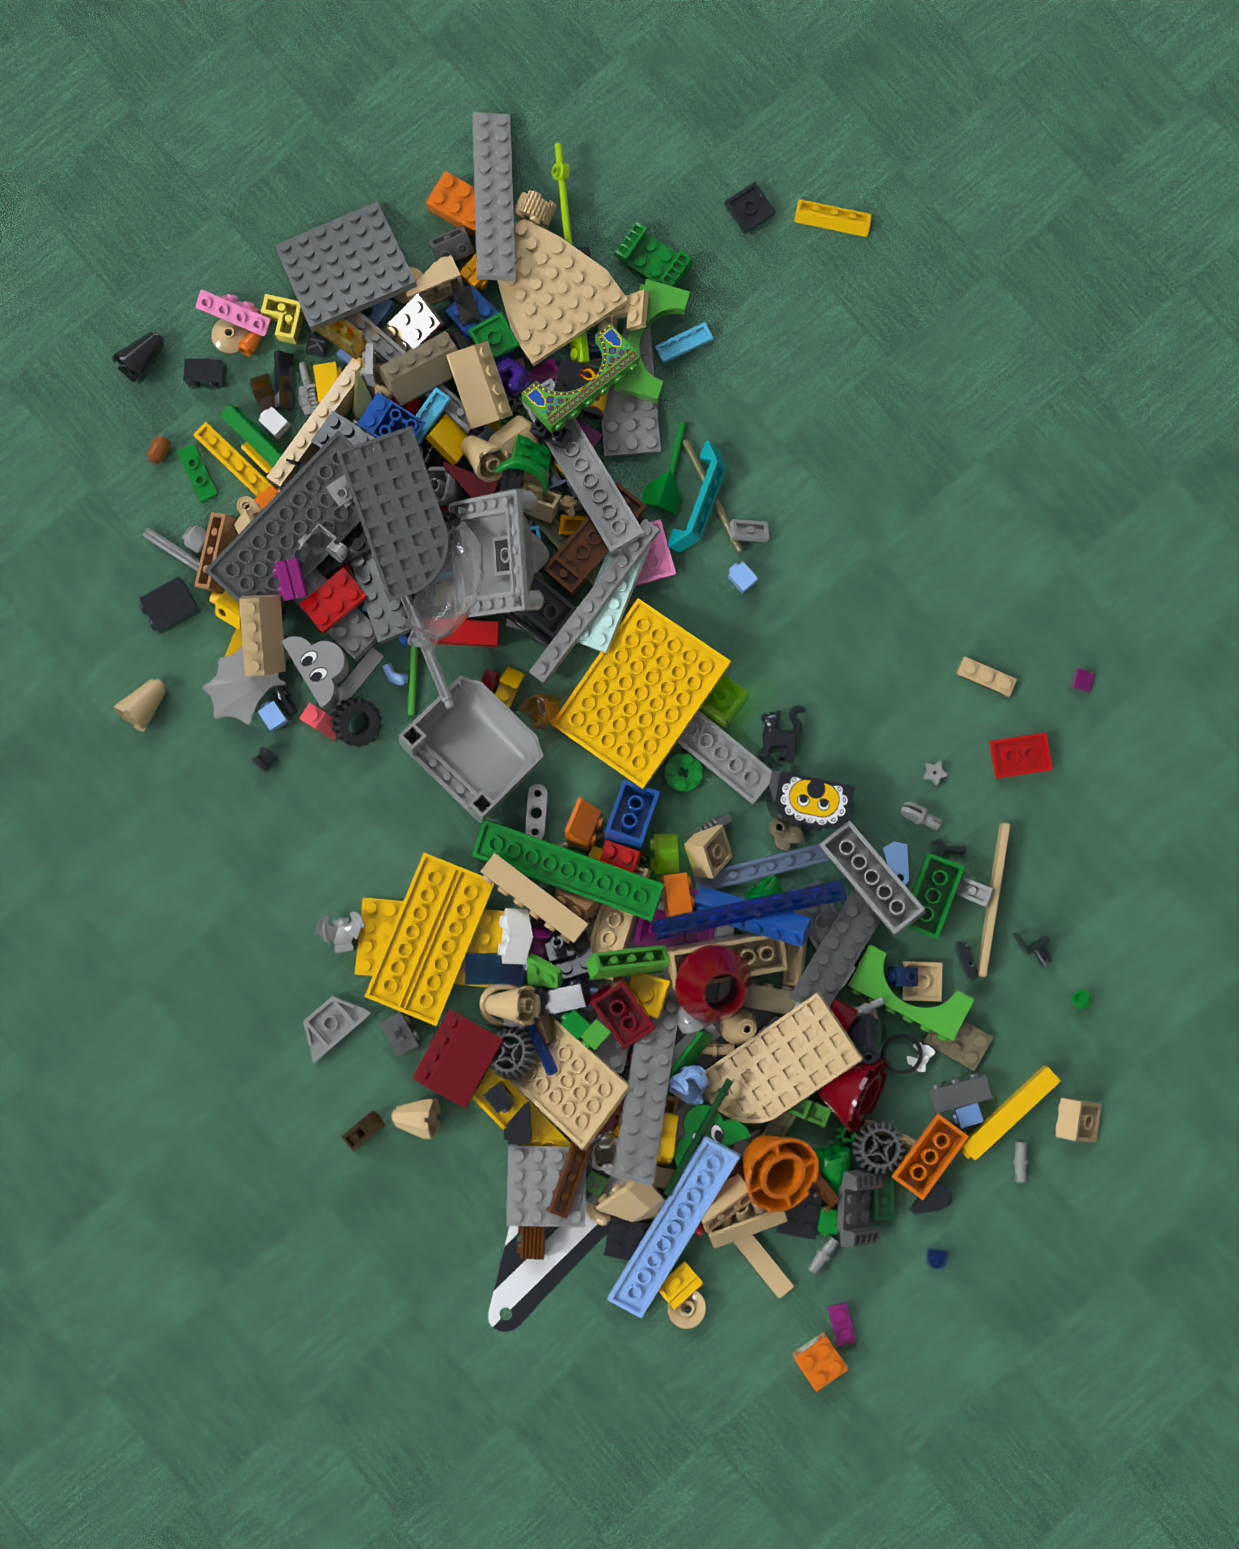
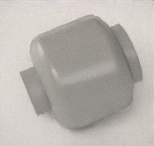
M199 525L189 526L182 537L184 545L196 553L202 552L207 530Z

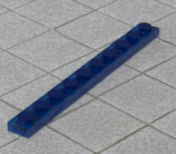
M838 880L652 920V927L656 940L846 900L847 894L842 881Z

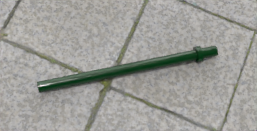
M726 1078L723 1086L719 1087L718 1095L663 1192L665 1195L670 1197L724 1098L728 1097V1091L733 1084L732 1080Z

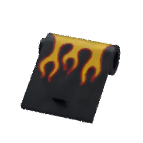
M561 357L554 391L567 392L579 389L589 383L598 373L599 369ZM609 391L603 396L599 395L590 407L585 406L581 410L585 412L584 415L594 420L603 419Z

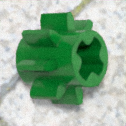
M843 1123L840 1126L836 1125L835 1127L839 1131L835 1134L836 1138H841L842 1144L845 1142L853 1144V1140L856 1138L855 1134L857 1133L849 1131V1134L846 1135L845 1130L847 1128Z

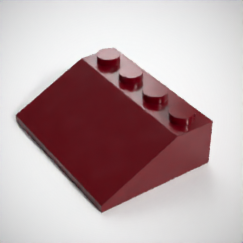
M449 1009L412 1079L467 1109L504 1039L466 1016Z

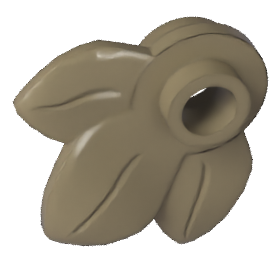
M777 819L770 822L769 832L775 837V844L779 849L788 851L790 843L798 844L805 841L804 833L799 827H789L787 822ZM777 824L781 825V831L776 829Z

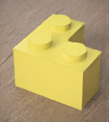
M265 294L261 313L271 318L272 321L278 322L275 331L278 341L297 345L304 318L299 301Z

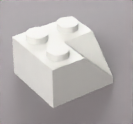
M505 908L504 915L500 916V928H503L502 944L498 946V955H501L502 963L525 964L533 939L528 909Z

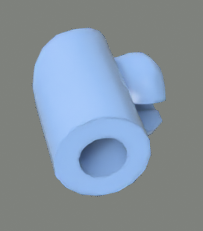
M391 663L383 666V670L390 683L402 686L408 682V676L405 673H396Z

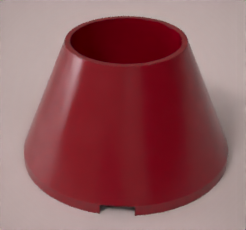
M707 945L691 952L680 964L677 978H675V993L681 1007L693 1018L709 1023L721 1022L736 1015L746 1004L752 987L751 972L743 957L733 949L720 945ZM730 974L732 986L729 994L721 1001L706 1002L705 990L709 981L717 975Z
M878 1059L873 1064H864L860 1061L818 1089V1096L852 1133L859 1131V1128L863 1127L866 1123L863 1119L867 1113L872 1114L882 1094L888 1072L885 1071V1066L888 1067V1062L883 1059Z

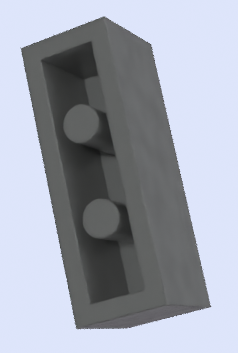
M980 1072L969 1074V1078L961 1080V1077L950 1079L948 1084L943 1085L942 1082L932 1084L931 1088L927 1089L933 1112L937 1114L991 1099L992 1095L986 1075H980Z

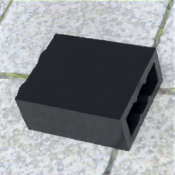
M180 576L139 598L141 602L139 607L144 615L147 614L150 621L148 623L153 631H157L160 634L201 612Z

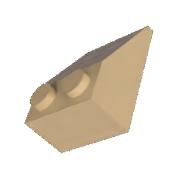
M452 255L441 257L437 262H434L416 282L417 287L410 289L406 295L410 302L418 293H421L430 305L453 296L452 289L463 287V282Z

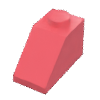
M309 702L299 719L335 741L337 738L335 736L336 733L332 731L331 727H333V724L330 723V719H333V717Z

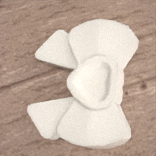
M919 1042L923 1056L916 1070L926 1072V1064L930 1057L936 1054V1051L932 1047L922 1045ZM907 1056L908 1064L913 1067L918 1059Z

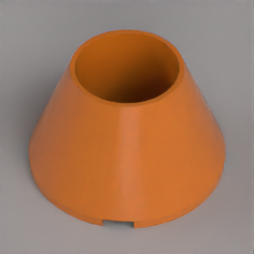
M762 1135L753 1139L747 1145L742 1157L748 1195L757 1207L769 1212H783L795 1207L810 1193L808 1191L813 1181L816 1182L819 1171L817 1155L802 1140Z

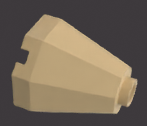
M428 1098L397 1106L392 1112V1122L395 1123L396 1127L423 1139L436 1138L440 1126L437 1114L441 1113L438 1098Z

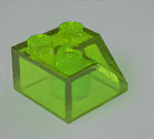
M723 675L699 710L726 728L748 701L749 691L726 675Z
M678 833L654 834V839H650V851H654V859H651V870H655V874H678Z

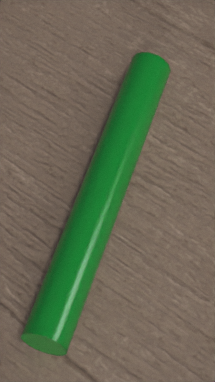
M679 422L669 466L673 478H675L687 425L685 422Z

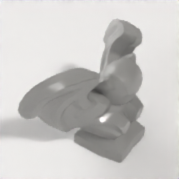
M350 913L352 921L349 924V917H340L333 920L334 926L329 924L330 916L322 917L316 925V935L320 934L328 944L333 941L336 945L335 953L354 951L352 940L353 938L358 939L362 927L365 928L363 918L359 913Z

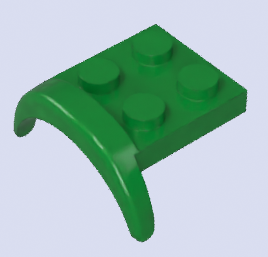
M517 434L514 439L511 458L499 464L495 468V473L510 468L528 471L541 482L543 486L542 496L545 497L549 484L548 470L551 451L546 446Z

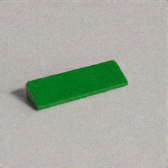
M228 405L222 412L221 417L274 467L284 452L238 406Z
M705 1028L698 1031L671 1067L669 1081L670 1078L681 1071L682 1067L692 1066L713 1038V1034ZM668 1084L667 1096L670 1095V1093H671V1091L669 1090V1087H670L669 1084Z

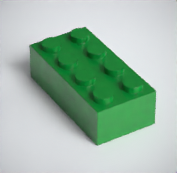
M931 853L925 854L911 893L924 907L926 913L906 929L932 939H938L963 874L964 866Z

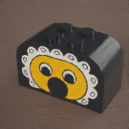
M783 771L772 772L766 805L772 817L779 821L787 822L789 827L803 828L805 826V830L821 832L822 829H836L844 825L850 816L855 786Z

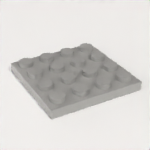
M508 1146L506 1226L585 1227L586 1167L568 1218L566 1219L545 1211L546 1207L550 1205L553 1196L551 1194L552 1190L556 1188L560 1177L558 1173L562 1171L567 1157L565 1154L569 1151L570 1147Z

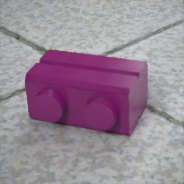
M299 557L276 562V567H273L275 579L279 578L280 586H277L280 598L284 597V601L307 596L308 591Z

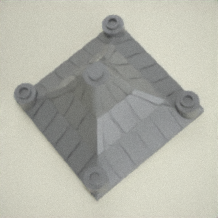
M514 489L448 503L449 512H453L461 518V524L451 547L457 619L483 617L484 615L523 610H539L542 607L544 598L541 592L538 590H528L534 574L546 564L549 557L547 547L531 532L527 519L523 515V510H533L537 503V498L533 491Z

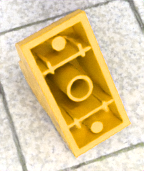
M664 1113L657 1165L669 1166L673 1159L678 1115Z

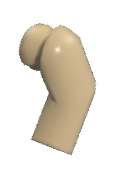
M593 1201L586 1204V1211L592 1222L604 1226L611 1221L610 1214L597 1212Z

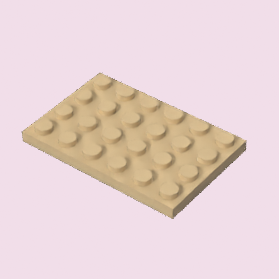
M551 1015L555 1024L556 1042L545 1045L538 1030L533 1036L535 1039L533 1044L538 1046L534 1049V1052H537L538 1055L534 1056L536 1063L531 1064L533 1070H527L528 1075H522V1079L510 1081L582 1150H586L632 1086L592 1050L587 1049L580 1039L577 1040L569 1033L555 1016Z

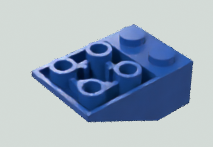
M377 392L357 425L376 438L412 426L415 437H417L425 422Z

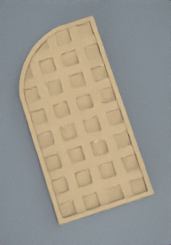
M818 992L706 1069L705 1074L710 1084L704 1094L709 1102L713 1104L719 1093V1087L721 1088L726 1078L733 1081V1084L728 1091V1097L724 1098L718 1111L740 1122L763 1123L777 1118L863 1060V1057Z

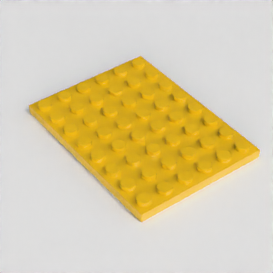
M638 598L620 623L608 654L600 652L551 725L644 789L732 662Z

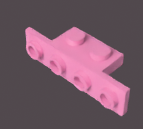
M203 289L200 290L196 308L261 336L266 335L271 318L259 314L260 309L256 308L255 304L249 301L237 300L238 297L232 294L219 297Z

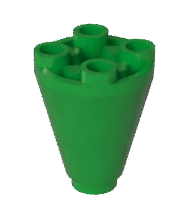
M841 1142L832 1143L831 1147L814 1149L819 1163L818 1172L837 1197L839 1188L842 1185L844 1171H851V1150L846 1146H842Z

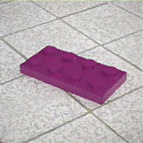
M657 909L652 922L640 917L638 918L633 944L645 947L659 945L672 947L710 940L713 938L715 923L697 919L695 931L669 934L666 912Z

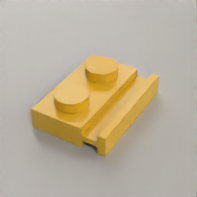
M684 1261L664 1280L658 1291L672 1308L676 1310L704 1282Z

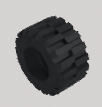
M350 697L348 700H342L341 705L337 704L335 706L337 710L335 712L332 711L331 715L334 717L330 719V723L333 724L331 728L336 733L335 736L342 742L356 747H361V745L367 746L369 745L368 742L376 740L375 736L380 735L378 730L379 728L382 729L383 725L380 724V721L383 720L382 716L379 715V709L375 708L373 703L359 697ZM361 711L366 718L365 726L361 731L352 733L347 727V720L352 713Z

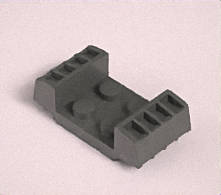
M866 1169L844 1171L842 1185L838 1193L840 1201L838 1202L837 1229L840 1232L841 1247L879 1243L881 1229L869 1227L870 1189L882 1188L883 1184L882 1174L879 1172L875 1174L873 1169L870 1172Z

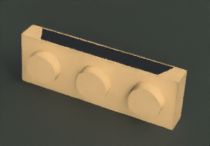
M965 656L956 675L1006 697H1010L1017 679Z

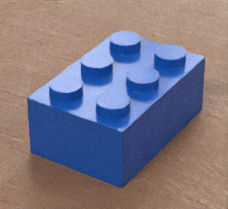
M623 779L605 830L604 839L641 851L660 791L648 787L642 789L635 783Z

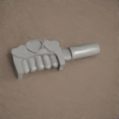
M302 362L299 363L304 386L299 387L298 400L305 416L308 417L311 416L319 403L315 393L316 385L311 384L307 364Z

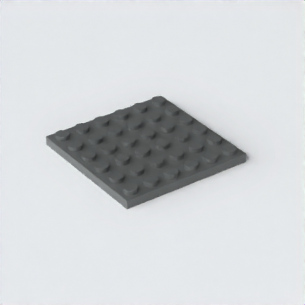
M378 201L274 245L312 332L417 287L416 281Z

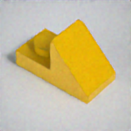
M507 667L503 673L495 696L509 709L525 676L524 673L511 667Z

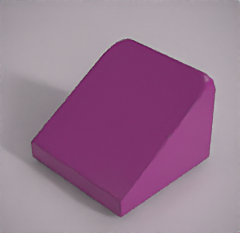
M1077 668L1070 688L1089 693L1094 674Z

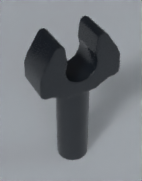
M942 839L930 842V845H938L940 850L929 853L941 858L945 853H966V847L948 846L943 843Z

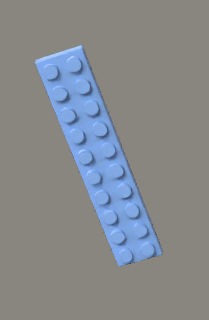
M704 1136L673 1193L666 1199L609 1293L608 1301L640 1318L643 1317L740 1158L738 1153Z

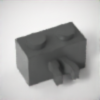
M401 1011L380 1022L398 1057L419 1046V1041L421 1040L417 1030L413 1031L410 1026L412 1021L409 1015Z

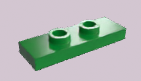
M191 444L178 450L177 453L200 502L203 503L218 496L196 445Z

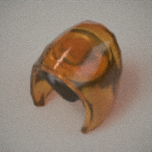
M538 693L527 698L521 704L519 711L527 713L537 722L533 724L534 728L542 729L557 717L561 704L554 695Z

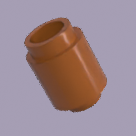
M157 435L156 439L152 440L146 456L149 457L148 461L156 465L159 463L163 464L171 448V441Z

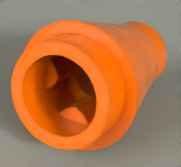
M251 331L239 342L238 350L250 357L252 354H255L262 336Z

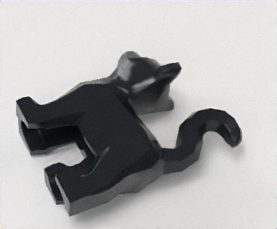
M794 706L789 712L790 721L794 725L791 731L777 729L781 711L762 713L761 720L765 726L762 734L763 747L762 750L758 751L757 756L767 758L772 747L775 746L781 748V753L777 755L776 761L794 764L796 744L802 730V723L797 717V713L806 712L803 706Z

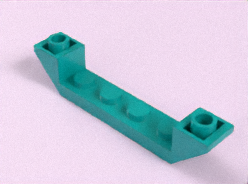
M705 441L700 459L710 466L707 469L703 485L694 504L686 531L673 529L669 537L667 547L676 553L683 552L701 540L727 470L719 449L709 441Z

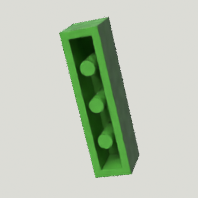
M666 945L595 952L586 963L590 979L595 980L662 972L670 964Z

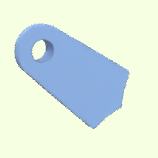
M893 841L891 844L883 847L886 862L896 876H903L902 883L906 885L909 881L907 844Z

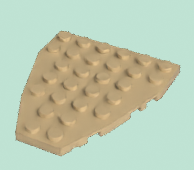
M524 218L514 225L515 281H497L510 328L521 349L532 365L535 366L629 302L605 268L563 238Z

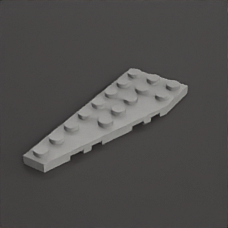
M627 317L622 333L624 339L629 338L630 331L626 329ZM649 326L641 339L639 351L643 365L654 376ZM612 385L609 390L604 416L601 420L604 458L661 453L657 404L615 392L614 385Z

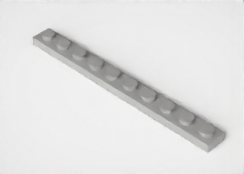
M360 311L342 319L343 324L351 330L349 323L354 326L357 333L356 336L365 344L373 343L375 352L386 362L406 353ZM443 384L438 386L439 390L452 398L444 413L468 434L472 429L462 401ZM433 390L424 394V396L428 398Z
M644 519L640 524L645 535L620 550L530 669L529 673L542 683H547L661 532L658 527L647 519Z

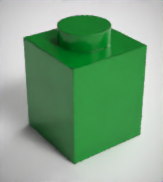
M574 1009L572 1012L567 1011L561 1017L563 1020L561 1025L577 1040L581 1038L582 1034L591 1025Z
M821 1205L817 1230L823 1236L832 1237V1234L838 1235V1208L833 1207L825 1213L823 1209L826 1206Z

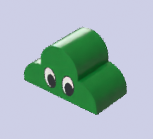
M703 1102L696 1106L691 1105L686 1110L683 1116L685 1133L676 1140L674 1147V1158L677 1166L707 1115L711 1104ZM717 1111L704 1135L725 1147L751 1137L742 1122L729 1117L722 1118L719 1111Z

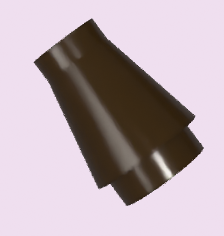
M551 1014L536 1018V1026L545 1045L555 1043V1024Z

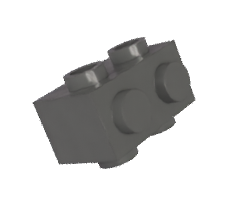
M463 226L428 241L436 262L444 256L452 255L453 260L456 261L458 259H465L474 253Z

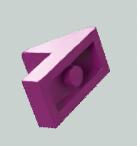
M544 925L533 928L531 926L533 939L528 956L534 953L545 960L547 959L545 943L546 939L551 938V935Z

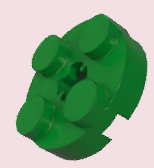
M677 754L665 766V780L674 790L682 792L691 791L699 785L702 779V766L698 759L690 754ZM682 767L689 771L686 778L678 775L679 769Z

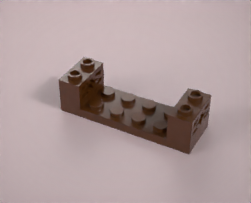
M617 482L615 485L639 523L647 514V506ZM589 515L543 567L544 574L573 599L586 585L585 579L609 552Z

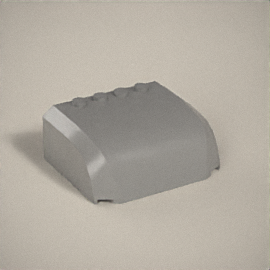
M461 675L449 686L455 706L446 709L439 696L399 735V744L470 815L482 823L530 775L544 755L537 735L482 682L471 680Z

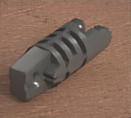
M728 813L721 817L716 815L684 836L686 839H690L693 834L717 825H723L725 830V825L730 823L732 819Z

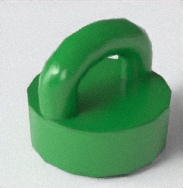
M1078 990L1072 996V1003L1078 1010L1086 1009L1092 1003V996L1087 990Z

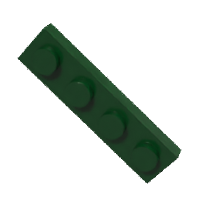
M877 1142L876 1149L882 1153L881 1144ZM893 1143L887 1150L889 1157L893 1152ZM879 1155L873 1156V1162L883 1161ZM892 1164L893 1171L886 1167V1173L884 1174L879 1168V1173L882 1174L883 1185L882 1188L874 1189V1220H894V1178L891 1177L894 1173V1164Z

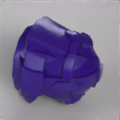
M508 356L498 362L497 369L506 396L522 394L530 385L526 369L515 363Z

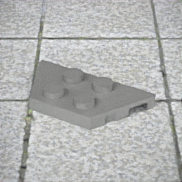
M335 996L329 998L303 1021L312 1054V1061L315 1063L371 1015V1011Z

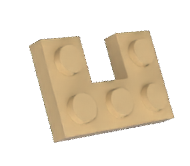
M641 290L626 295L629 303L599 322L597 333L609 323L617 330L618 319L627 317L626 329L630 332L645 328L649 293L646 290Z

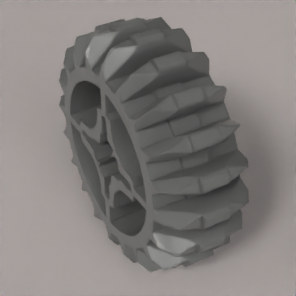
M505 1028L503 1032H497V1035L503 1038L504 1041L490 1068L495 1070V1074L501 1076L502 1079H522V1075H528L527 1070H533L531 1064L536 1063L534 1056L538 1055L537 1052H534V1049L538 1046L533 1044L535 1039L530 1037L529 1032L521 1028ZM513 1039H518L519 1043L512 1044L510 1041ZM511 1063L514 1064L515 1067L508 1069L506 1067V1064Z
M873 1120V1127L869 1123H865L867 1129L864 1130L860 1127L861 1136L855 1134L859 1141H853V1145L858 1146V1148L853 1149V1153L859 1154L855 1159L861 1161L860 1166H866L867 1171L870 1172L873 1168L875 1174H878L879 1168L883 1174L886 1173V1167L893 1171L892 1164L899 1166V1163L896 1161L897 1158L900 1160L904 1158L900 1155V1152H906V1149L900 1147L906 1144L904 1140H899L903 1137V1134L897 1133L898 1128L896 1126L892 1128V1123L890 1122L885 1126V1121L880 1120L878 1126L877 1121ZM875 1132H887L891 1137L879 1139ZM870 1136L871 1144L868 1148H866L865 1151V1142L867 1138ZM877 1142L881 1144L882 1153L876 1149ZM894 1143L893 1152L889 1157L887 1150ZM879 1155L883 1161L873 1162L867 1157Z

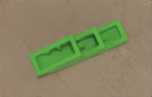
M808 1098L787 1110V1112L823 1128H826L832 1114L830 1108Z

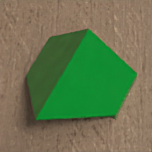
M670 470L645 486L641 501L647 507L676 516L682 497Z

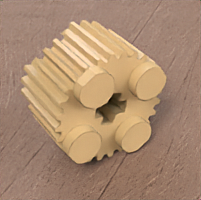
M529 190L528 193H521L513 212L514 216L520 220L524 218L547 229L557 206L551 200L549 203L545 201L538 192Z

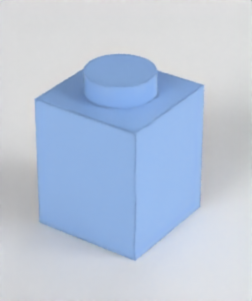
M744 562L740 565L736 563L729 569L728 578L742 594L758 580Z
M267 701L260 706L261 709L258 713L270 731L274 732L289 722L275 701Z

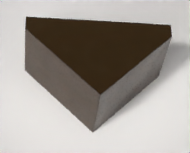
M268 373L250 379L252 392L261 413L271 406L275 410H279L280 408L275 407V392Z

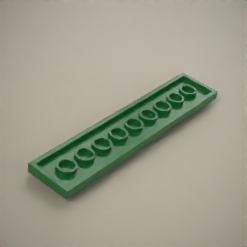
M487 819L483 821L472 856L488 862L495 853L523 875L651 922L654 919L665 886L664 883Z

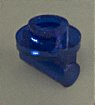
M927 1248L926 1256L929 1266L934 1269H940L946 1265L947 1251Z

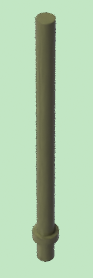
M687 439L682 443L703 483L706 472L690 440ZM717 496L714 507L730 537V543L734 545L737 553H740L744 548L740 540H732L730 520Z

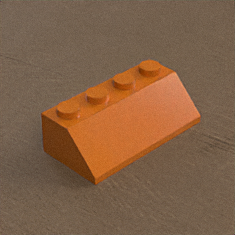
M937 1113L891 1177L923 1200L969 1136Z

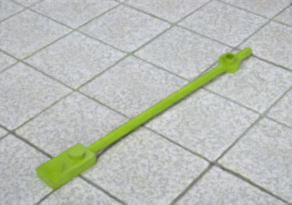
M562 143L554 144L556 163L552 167V175L559 184L564 240L572 245L566 188L569 165L563 159ZM584 332L570 342L572 360L582 364L590 361L587 332Z

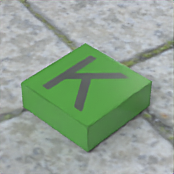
M591 1170L586 1179V1190L600 1197L609 1179Z

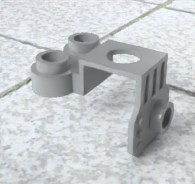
M319 523L309 535L305 533L298 541L301 544L298 548L300 551L314 532L319 529L332 540L326 550L336 560L342 563L348 555L349 549L341 542L335 544L334 542L337 537Z

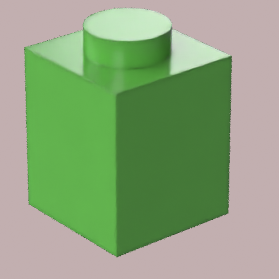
M596 1019L582 1034L581 1038L583 1041L581 1043L587 1049L591 1050L593 1048L596 1051L611 1032Z

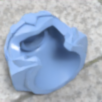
M692 1065L682 1067L679 1073L670 1078L668 1084L670 1085L669 1090L676 1097L689 1105L696 1106L703 1103L702 1094L709 1087L710 1083L705 1074L706 1071L701 1066Z

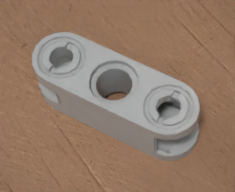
M534 784L529 789L525 832L534 836L532 831L538 829L539 833L534 837L543 839L546 831L548 791L541 784ZM537 791L542 792L540 797L535 796ZM533 809H541L542 816L540 818H533L531 814Z

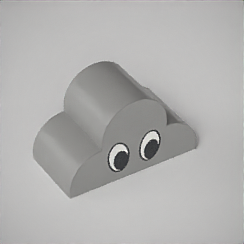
M294 636L284 639L282 641L283 645L320 707L326 712L333 709L339 700L337 684L343 681L349 672L350 664L347 655L339 646L330 641H320L311 645L301 637Z

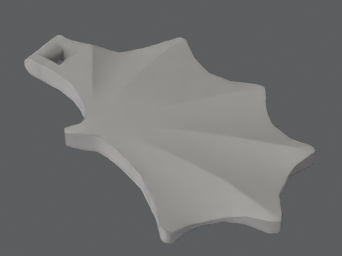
M242 646L236 653L219 658L217 675L210 683L204 685L202 689L212 699L214 705L213 718L215 720L233 717L250 725L255 710L262 698L273 687L283 686L286 682L279 679L280 673L245 676ZM284 646L286 663L291 657Z

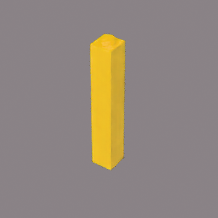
M1043 1065L968 1135L969 1138L963 1144V1149L960 1150L967 1159L972 1158L976 1161L1061 1082L1060 1079L1049 1067Z

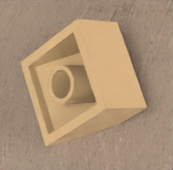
M717 825L697 832L684 844L690 865L696 877L714 878L733 857L723 825Z
M1061 1098L1058 1107L1059 1115L1058 1122L1056 1123L1055 1137L1097 1143L1102 1104Z

